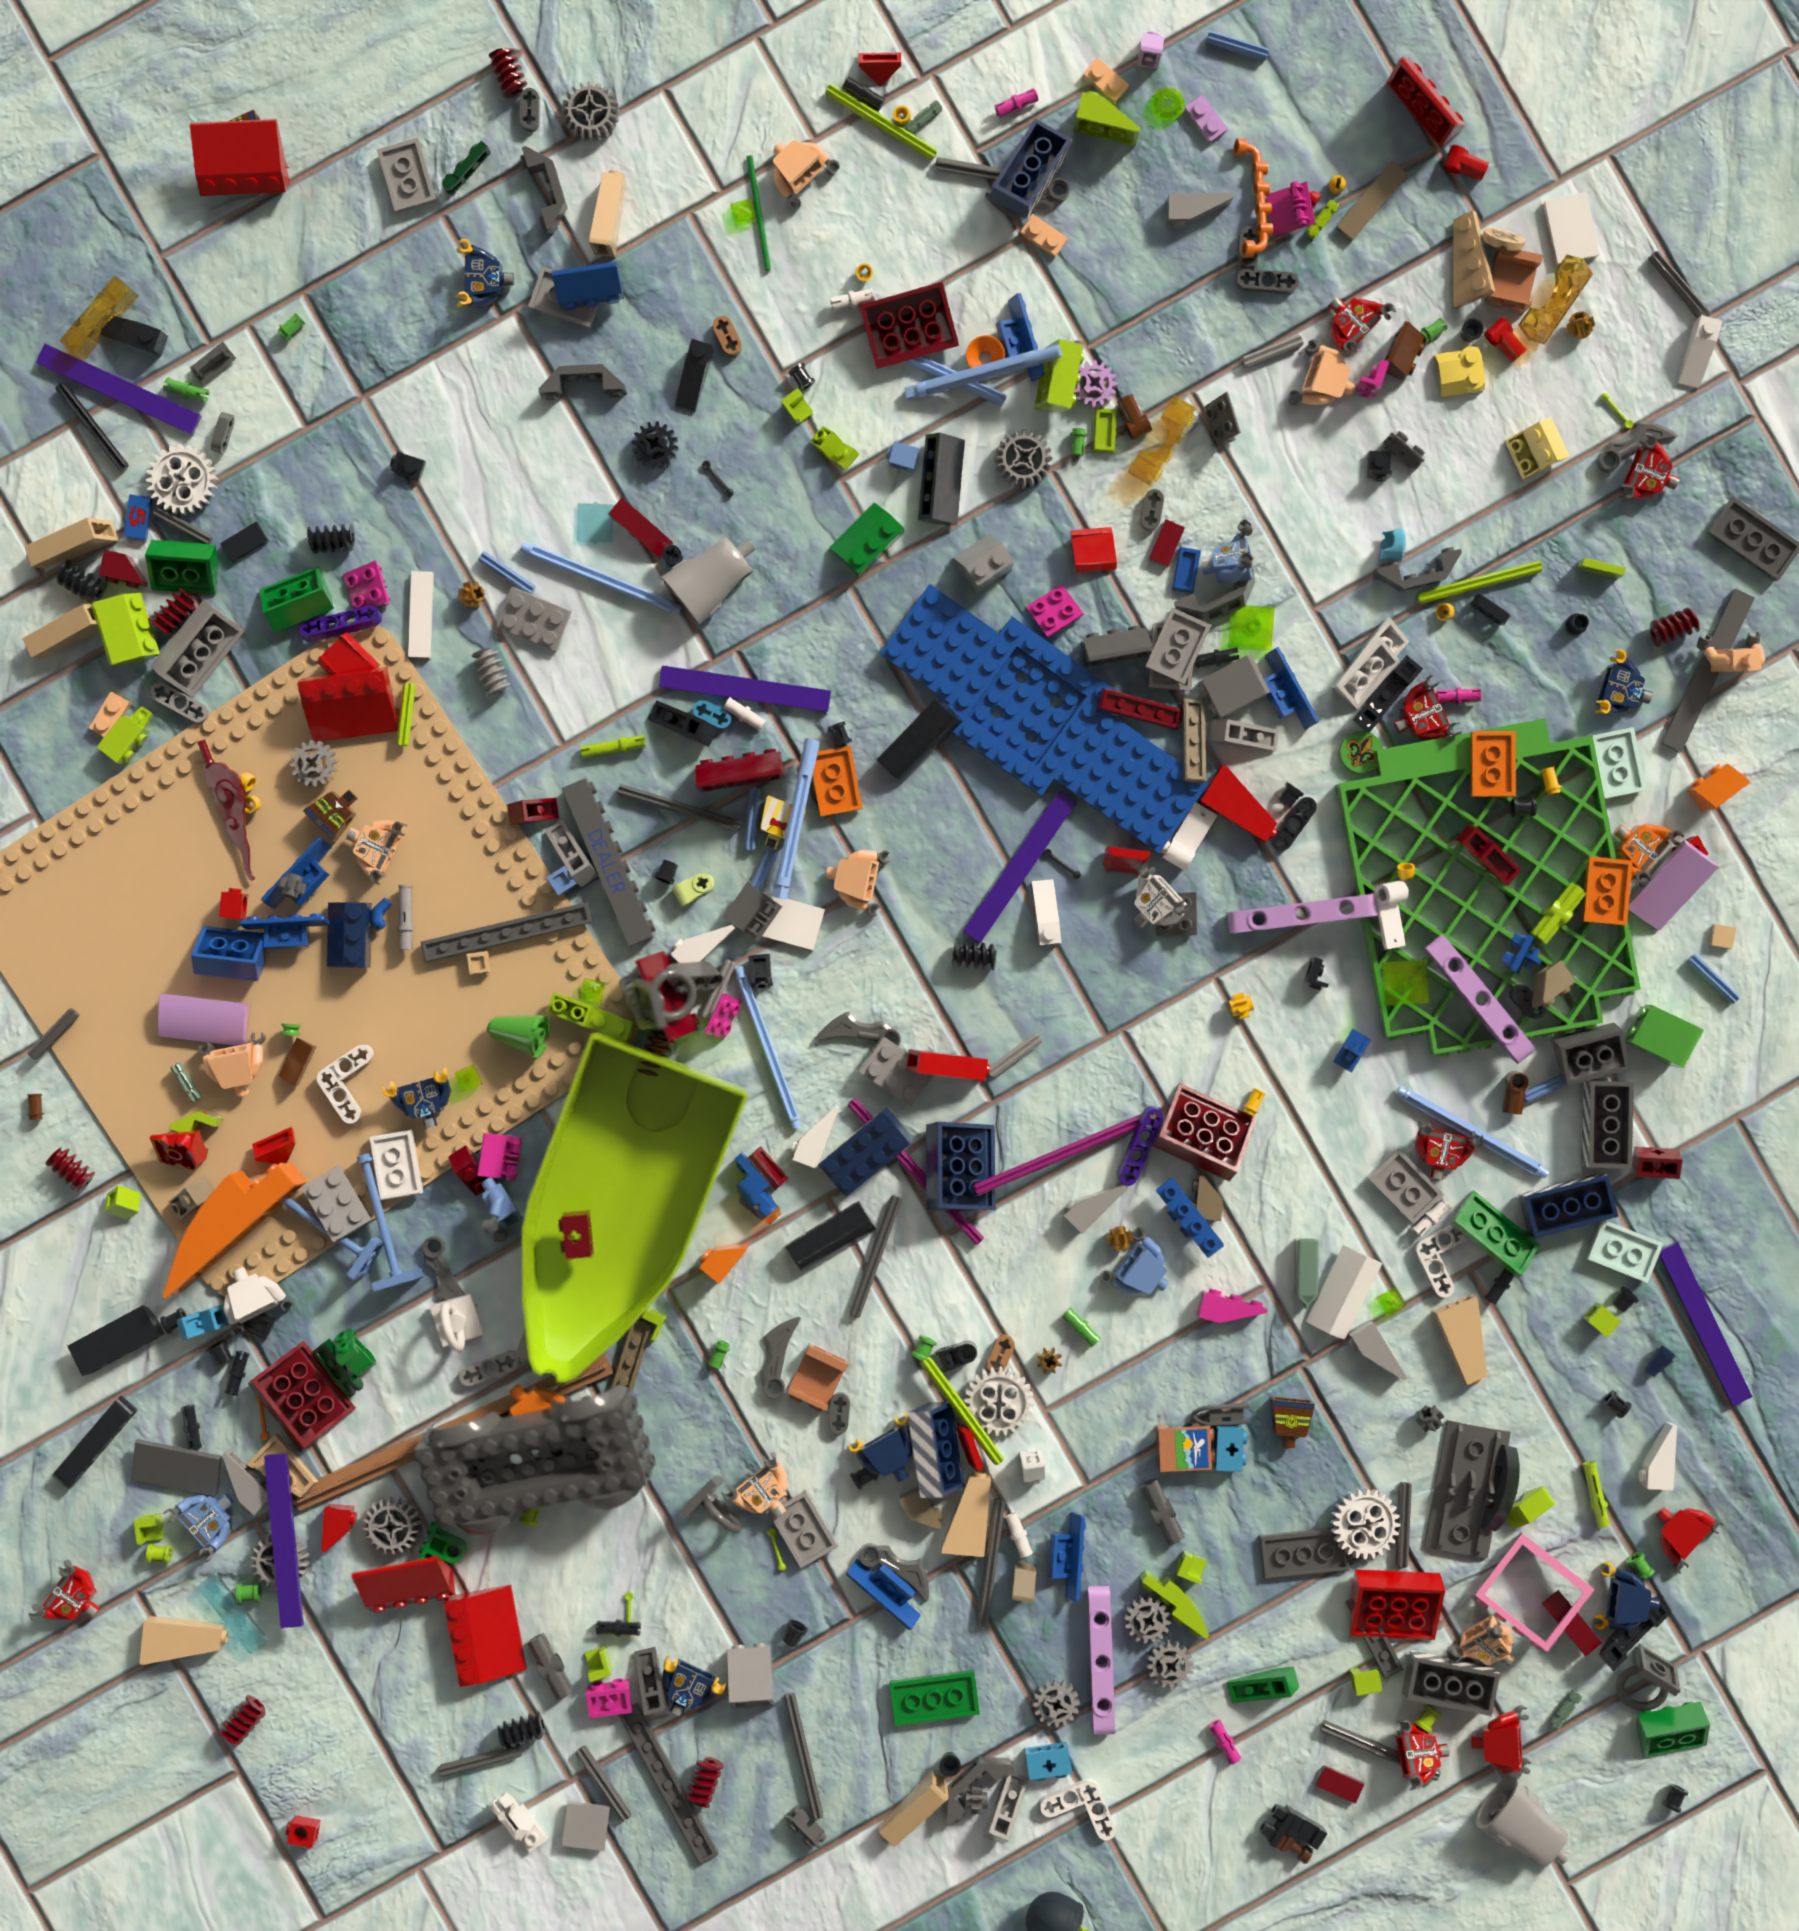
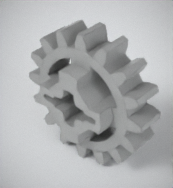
M310 740L309 745L304 742L301 743L302 749L295 748L297 755H291L295 763H291L290 767L296 769L292 774L295 776L299 775L297 781L303 782L305 780L306 786H310L313 782L314 787H319V782L324 785L327 784L326 778L333 780L334 777L331 775V772L338 771L333 767L334 764L338 763V760L332 758L336 755V752H329L331 746L325 745L323 747L322 741H318L315 744L314 740ZM313 749L318 750L314 754L307 753L308 751ZM326 758H327V762H328L327 768L325 767V760H326ZM301 759L303 760V768H302V769H301ZM312 760H316V762H315V763L317 764V767H316V768H315V767H312V766H313V764L311 763ZM314 773L321 774L319 777L310 778Z
M1141 1595L1139 1602L1134 1599L1132 1600L1133 1607H1126L1129 1614H1124V1618L1128 1620L1125 1623V1627L1131 1628L1128 1631L1130 1636L1136 1634V1641L1143 1638L1144 1644H1147L1148 1639L1156 1643L1155 1637L1158 1636L1160 1639H1163L1162 1632H1169L1166 1625H1170L1171 1620L1166 1617H1169L1171 1614L1169 1610H1165L1167 1607L1165 1603L1160 1604L1158 1597L1152 1601L1151 1595H1148L1147 1600H1144ZM1158 1610L1160 1611L1162 1616L1161 1621L1158 1618H1156ZM1149 1616H1151L1152 1620H1147L1145 1623L1143 1618H1149ZM1134 1617L1139 1621L1138 1628L1134 1625Z
M1167 1640L1164 1646L1159 1642L1160 1648L1152 1647L1151 1649L1154 1654H1148L1147 1656L1151 1661L1146 1663L1147 1668L1152 1669L1148 1673L1150 1677H1154L1156 1684L1161 1681L1162 1688L1169 1684L1171 1689H1173L1175 1683L1181 1687L1182 1680L1189 1681L1187 1674H1193L1192 1669L1189 1667L1193 1666L1194 1662L1193 1660H1188L1192 1655L1190 1652H1186L1187 1648L1185 1645L1179 1648L1178 1641L1171 1645L1170 1641ZM1182 1658L1184 1659L1183 1669L1180 1666ZM1157 1659L1161 1663L1158 1671L1156 1669ZM1166 1663H1174V1666H1167Z
M1054 1678L1052 1684L1046 1680L1045 1687L1038 1686L1040 1693L1034 1692V1697L1038 1699L1033 1701V1706L1037 1707L1034 1710L1035 1714H1041L1039 1719L1041 1722L1046 1719L1047 1726H1050L1052 1722L1055 1723L1056 1728L1059 1727V1722L1066 1726L1067 1719L1074 1720L1072 1713L1078 1714L1079 1712L1078 1708L1075 1707L1080 1705L1079 1699H1074L1078 1696L1077 1691L1071 1692L1073 1686L1069 1684L1066 1687L1065 1680H1062L1060 1684L1057 1683L1056 1678ZM1065 1693L1069 1696L1070 1703L1064 1699ZM1060 1701V1704L1057 1703L1056 1706H1053L1052 1702ZM1042 1703L1048 1707V1713L1044 1711Z

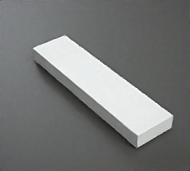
M411 571L409 658H431L433 572Z

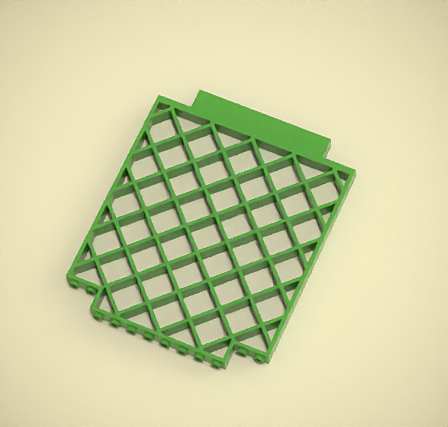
M1546 718L1481 731H1516V770L1519 767L1542 783V786L1534 796L1537 806L1547 793L1544 792L1546 788L1542 773L1525 762L1523 758L1564 751V754L1554 767L1556 777L1570 758L1588 769L1590 782L1579 798L1562 786L1560 788L1561 792L1557 793L1573 804V807L1558 829L1538 815H1521L1505 839L1481 823V821L1497 798L1510 806L1511 797H1488L1475 818L1450 802L1464 779L1467 777L1471 780L1470 733L1374 751L1377 764L1376 777L1335 785L1356 896L1365 895L1364 888L1374 894L1376 887L1364 880L1360 871L1361 863L1372 848L1397 866L1401 863H1408L1423 839H1426L1448 854V858L1433 880L1415 869L1414 877L1428 887L1411 911L1398 903L1399 912L1407 917L1402 924L1403 933L1405 934L1412 922H1415L1437 938L1443 935L1457 952L1468 958L1466 963L1471 969L1477 964L1499 980L1491 992L1496 1000L1506 985L1512 988L1518 984L1511 980L1514 975L1511 968L1508 967L1505 973L1502 974L1480 959V956L1496 933L1511 943L1514 936L1503 929L1501 925L1517 902L1540 918L1544 916V910L1522 896L1538 871L1562 887L1555 898L1557 899L1570 882L1576 884L1587 868V857H1598L1595 854L1601 846L1603 847L1605 858L1616 859L1593 736L1550 744ZM1584 747L1585 756L1576 751L1575 748ZM1460 770V774L1444 797L1418 780V778ZM1408 780V784L1392 807L1366 790L1369 787ZM1413 787H1416L1439 803L1423 828L1398 812V809ZM1356 790V794L1348 804L1346 792ZM1591 793L1593 794L1595 809L1586 803ZM1361 796L1387 813L1371 838L1356 829L1351 823L1350 813ZM1444 808L1468 824L1478 827L1483 834L1501 845L1500 848L1505 853L1508 850L1532 866L1515 891L1492 876L1489 871L1483 870L1461 855L1460 852L1463 848L1458 843L1453 849L1429 833V830ZM1580 810L1598 821L1600 833L1589 850L1564 834ZM1392 818H1395L1418 834L1402 859L1376 842ZM1528 819L1552 835V838L1537 860L1512 844ZM1354 836L1366 844L1359 855H1357ZM1559 840L1583 856L1567 881L1543 865ZM1455 860L1480 876L1463 901L1439 885ZM1397 866L1385 883L1395 882L1398 877ZM1486 881L1511 897L1494 922L1469 906ZM1433 891H1436L1459 907L1442 932L1417 916ZM1465 912L1489 928L1473 953L1448 937ZM1371 916L1360 917L1383 1037L1397 1040L1403 1038L1402 1034L1410 1033L1411 1036L1423 1035V1030H1425L1429 1053L1436 1054L1437 1058L1449 1056L1451 1051L1457 1050L1458 1054L1471 1052L1470 1048L1478 1046L1479 1050L1492 1048L1491 1044L1498 1043L1494 1037L1468 1042L1481 1023L1477 1015H1475L1462 1036L1440 1023L1437 1019L1452 997L1456 995L1463 1001L1464 999L1449 982L1427 968L1432 961L1428 954L1419 963L1395 947L1385 949L1377 960L1374 940L1384 946L1382 937L1372 931L1370 924ZM1628 919L1627 925H1617L1620 937L1608 954L1584 938L1594 923L1584 922L1577 933L1565 925L1558 929L1572 939L1558 961L1562 960L1566 965L1578 946L1581 945L1602 959L1603 962L1587 985L1573 977L1576 982L1572 985L1582 992L1566 1016L1551 1006L1546 1007V1012L1559 1020L1562 1025L1523 1032L1529 1041L1534 1040L1533 1036L1542 1035V1038L1555 1036L1554 1032L1563 1031V1034L1576 1032L1578 1027H1584V1030L1597 1028V1024L1603 1023L1599 997L1600 1001L1613 999V994L1621 993V997L1634 995V990L1641 989ZM1621 950L1625 966L1615 960ZM1392 952L1416 968V971L1400 994L1381 982L1380 969ZM1538 953L1537 958L1542 960L1541 964L1547 967L1553 963ZM1610 966L1628 978L1629 986L1599 992L1594 991ZM1422 974H1425L1447 989V992L1431 1015L1406 999ZM1516 990V992L1523 996L1524 990ZM1384 992L1395 999L1388 1012ZM1589 999L1592 1019L1573 1022ZM1529 1003L1528 1005L1533 1009L1531 1011V1013L1533 1014L1537 1007L1534 1008L1533 1005ZM1402 1004L1426 1020L1424 1025L1392 1031L1389 1023ZM1524 1013L1521 1014L1516 1022L1520 1030L1527 1023L1529 1017ZM1433 1026L1453 1038L1458 1044L1437 1048ZM1506 1027L1505 1029L1510 1034L1504 1035V1038L1508 1039L1511 1036V1030L1510 1028Z

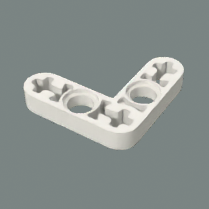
M368 1045L356 1046L323 1068L317 1075L319 1086L341 1119L348 1124L358 1122L361 1119L362 1111L342 1080L373 1059V1049ZM360 1049L363 1051L367 1050V1059H358L356 1062L359 1065L356 1066L355 1061L350 1057V1055L352 1054L353 1058H355L358 1055H360ZM343 1060H347L351 1064L348 1072H343L340 1069V1063ZM324 1073L331 1074L332 1077L330 1078V1081L333 1085L338 1083L339 1086L334 1087L329 1091L328 1088L332 1086L329 1082H323V1079L325 1078ZM336 1090L344 1092L345 1098L342 1102H337L334 1099ZM350 1101L351 1104H348L347 1106L350 1110L355 1109V1119H353L352 1117L348 1118L347 1114L349 1112L347 1108L343 1107L341 1109L340 1106Z
M1452 1224L1418 1240L1414 1247L1433 1291L1444 1298L1452 1295L1454 1285L1439 1254L1469 1240L1462 1233L1455 1235L1458 1238L1455 1240L1450 1230L1453 1229L1455 1233L1459 1230ZM1441 1234L1449 1235L1450 1241L1447 1245L1439 1243ZM1431 1239L1434 1240L1435 1245L1438 1247L1437 1250L1434 1246L1428 1248L1427 1254L1420 1252L1423 1243L1427 1246L1433 1244ZM1432 1262H1437L1440 1266V1270L1436 1274L1429 1272L1428 1268ZM1440 1277L1444 1284H1448L1445 1293L1442 1290H1438L1441 1284L1437 1279L1433 1281L1434 1278Z
M1087 1778L1045 1795L1041 1799V1812L1046 1817H1054L1085 1804L1099 1838L1110 1840L1116 1833L1113 1819L1100 1788L1094 1779ZM1087 1785L1093 1788L1092 1791L1095 1798L1092 1800L1089 1792L1085 1791ZM1070 1792L1076 1796L1072 1803L1064 1801L1063 1798L1066 1793ZM1057 1797H1060L1062 1807H1059ZM1050 1801L1051 1804H1054L1053 1810L1045 1808L1047 1802ZM1095 1804L1103 1806L1104 1809L1101 1814L1097 1815L1091 1811ZM1104 1819L1106 1826L1110 1827L1109 1833L1101 1831L1103 1828L1100 1820Z

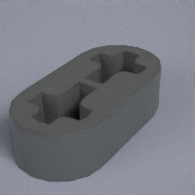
M526 88L520 93L519 120L523 129L528 132L537 130L540 125V97L533 88ZM529 95H532L535 99L531 101V107H529L527 100H525L529 98ZM529 113H531L533 120H535L531 122V125H528L525 121L528 120Z
M225 412L220 413L211 441V451L221 454L225 453L234 426V415Z
M1149 490L1144 497L1140 524L1144 530L1153 531L1160 524L1164 496L1160 490ZM1155 494L1156 498L1160 499V502H1156L1155 507L1151 508L1152 502L1148 498ZM1150 512H1153V520H1156V523H1153L1152 526H1149L1148 522L1145 521V519H1148Z
M844 1392L835 1393L830 1402L829 1428L835 1434H842L848 1428L850 1399ZM838 1397H843V1401H846V1404L842 1405V1411H838V1404L834 1403V1401L838 1400ZM837 1415H841V1422L845 1423V1425L841 1426V1429H836V1425L833 1424V1422L837 1421Z

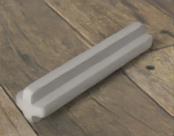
M1296 335L1246 355L1242 358L1245 368H1250L1302 347L1304 344L1301 335Z
M730 960L724 961L719 972L723 976V981L717 988L711 990L701 1012L702 1018L710 1020L736 966L734 962Z
M1034 1033L992 1064L989 1075L995 1078L1041 1044V1037Z

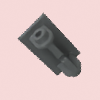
M221 342L192 365L190 369L194 376L204 385L237 358L226 344Z
M1394 430L1391 433L1394 437L1390 438L1388 436L1383 442L1386 445L1385 448L1395 456L1403 451L1405 454L1399 460L1409 467L1410 470L1412 468L1416 470L1421 465L1418 461H1425L1426 457L1423 456L1425 452L1419 446L1415 445L1413 447L1408 443L1409 438L1399 430L1397 433Z
M795 1806L791 1810L792 1816H784L788 1821L787 1826L795 1833L798 1831L803 1836L802 1841L808 1847L820 1848L821 1846L818 1844V1841L822 1843L826 1839L825 1831L815 1821L808 1827L806 1824L811 1820V1817L802 1807L798 1808Z

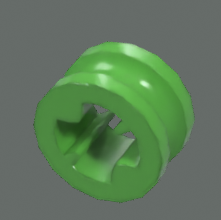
M281 1023L283 1030L280 1031V1034L300 1036L298 1029L301 1028V1025Z

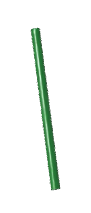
M749 155L746 158L765 271H770L771 265L753 156Z

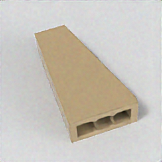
M610 170L609 173H602L589 237V244L594 255L614 258L616 256L626 188L625 176L618 171Z
M85 518L24 546L27 553L26 558L31 567L46 568L113 544L119 540L112 521Z
M82 604L22 639L25 649L31 658H45L99 633L91 604Z
M1470 1294L1433 1310V1314L1462 1381L1467 1385L1473 1386L1481 1383L1482 1379L1487 1377L1479 1303L1477 1297Z
M974 1471V1474L968 1475L942 1541L941 1554L984 1557L991 1485L990 1475H986V1472Z
M149 1616L143 1622L139 1664L145 1665L219 1651L228 1641L229 1632L226 1631V1623Z
M931 1770L879 1825V1836L886 1844L890 1843L893 1847L897 1846L948 1800V1784Z

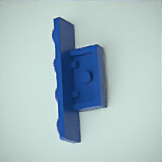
M1016 293L1008 300L1012 319L998 321L995 324L1000 342L1005 350V358L1038 350V345L1032 332V324L1027 315L1025 301L1021 293ZM1043 363L1027 368L1031 382L1037 381L1045 375Z
M1277 647L1265 654V658L1274 674L1264 679L1270 690L1267 697L1279 719L1295 711L1304 729L1317 724L1319 719L1316 712L1310 705L1305 692L1299 685L1280 648Z
M320 837L312 842L309 848L296 859L295 863L282 874L283 877H287L288 873L303 877L302 883L307 884L304 894L302 896L298 895L297 899H292L299 906L330 875L318 862L332 846ZM280 879L261 898L263 903L273 909L285 898V896L281 895L282 889L278 888Z
M313 913L309 917H302L297 914L289 915V918H281L275 915L268 916V919L247 917V920H240L239 925L245 930L264 929L263 947L268 950L308 948L309 927L329 926L330 921L323 914Z
M1173 1178L1168 1179L1156 1189L1158 1195L1169 1208L1167 1214L1174 1222L1176 1220L1182 1225L1180 1231L1187 1239L1191 1237L1207 1258L1224 1247V1243Z
M1077 1512L1070 1513L1069 1533L1050 1535L1048 1565L1049 1578H1066L1065 1597L1074 1602L1080 1601L1082 1591V1556L1084 1551V1530L1086 1528L1085 1516Z
M856 1559L846 1572V1576L903 1626L911 1630L920 1617V1613L907 1603L914 1596L915 1591L884 1563L872 1572Z

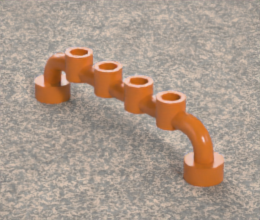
M1236 138L1233 146L1234 155L1244 157L1247 152L1253 157L1252 174L1255 179L1253 193L1256 195L1255 214L1258 217L1256 232L1259 236V243L1255 245L1253 240H1244L1241 246L1242 257L1253 258L1254 254L1260 253L1266 248L1268 236L1273 234V224L1266 221V216H1270L1272 210L1271 203H1265V196H1268L1270 192L1269 182H1263V175L1266 176L1268 173V163L1262 162L1261 154L1255 146L1248 144L1246 139Z

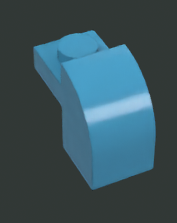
M224 1304L177 1319L182 1340L231 1325L223 1311Z

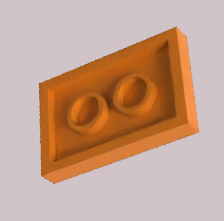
M1516 731L1470 732L1471 797L1516 796Z
M851 745L818 751L813 779L820 817L863 809Z
M1587 857L1584 889L1586 895L1583 900L1582 922L1627 925L1633 861Z

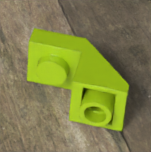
M824 426L815 433L810 441L816 449L845 471L860 455L854 448L845 444L835 432Z
M1544 1486L1526 1491L1522 1500L1513 1504L1506 1521L1512 1529L1529 1524L1553 1507L1555 1502Z

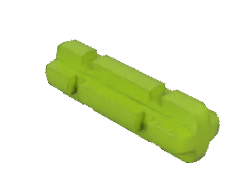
M1329 200L1316 217V224L1310 225L1307 229V236L1311 239L1317 237L1320 230L1324 228L1332 217V214L1339 208L1338 203L1334 200Z

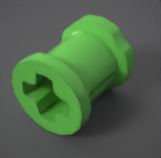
M920 1335L918 1346L915 1351H912L911 1355L923 1361L929 1357L933 1346H936L937 1342L927 1336Z
M1639 1551L1628 1557L1626 1563L1632 1566L1637 1577L1645 1580L1652 1576L1655 1571L1644 1559V1553Z
M256 1582L255 1585L237 1584L235 1592L237 1603L248 1600L260 1602L262 1598L261 1583Z

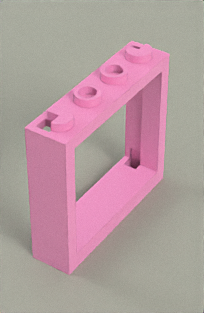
M1521 1533L1475 1595L1478 1597L1476 1601L1486 1609L1490 1606L1496 1611L1494 1615L1503 1623L1507 1620L1514 1625L1513 1631L1521 1637L1524 1635L1532 1640L1530 1644L1540 1652L1542 1649L1547 1652L1593 1593L1594 1588ZM1522 1545L1583 1591L1546 1641L1485 1594Z

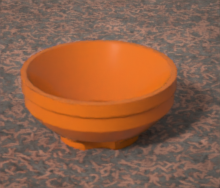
M989 335L976 337L970 342L966 350V361L970 368L983 365L978 357L984 352L990 354V362L1005 359L1003 345L998 339Z

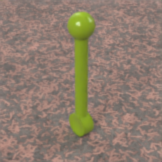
M1603 393L1601 400L1609 404L1624 422L1626 429L1632 428L1633 421L1627 420L1609 399L1608 393Z
M771 1527L768 1529L767 1534L771 1536L779 1563L778 1570L785 1571L786 1565L782 1562L775 1537L776 1529Z
M630 1591L625 1594V1599L627 1600V1622H631V1600L634 1597V1594Z

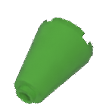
M543 1015L494 1017L487 1025V1032L491 1038L531 1057L540 1058L547 1046L544 1040L545 1037L550 1035V1022L548 1017Z

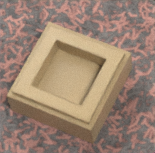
M1713 924L1709 945L1733 949L1736 928Z
M488 951L466 954L469 975L491 973Z

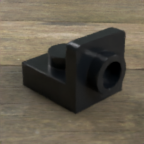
M399 450L396 455L392 456L390 462L391 471L394 474L420 482L426 465L425 460L404 454Z
M1369 451L1367 478H1373L1375 482H1384L1386 479H1389L1392 476V470H1390L1391 451Z
M770 954L748 956L752 988L765 989L768 986H773Z
M1311 957L1304 982L1309 983V988L1321 991L1322 987L1328 988L1329 985L1317 980L1324 971L1323 959Z

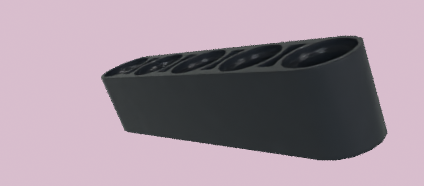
M122 1395L117 1398L52 1476L68 1490L72 1488L135 1415L138 1409Z

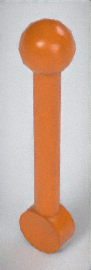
M257 1397L256 1402L259 1404L262 1428L260 1438L267 1440L269 1433L266 1431L263 1403Z

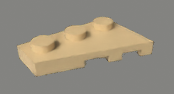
M276 1434L246 1465L257 1469L266 1477L264 1456L287 1453L291 1492L298 1497H304L318 1483V1480L282 1437Z

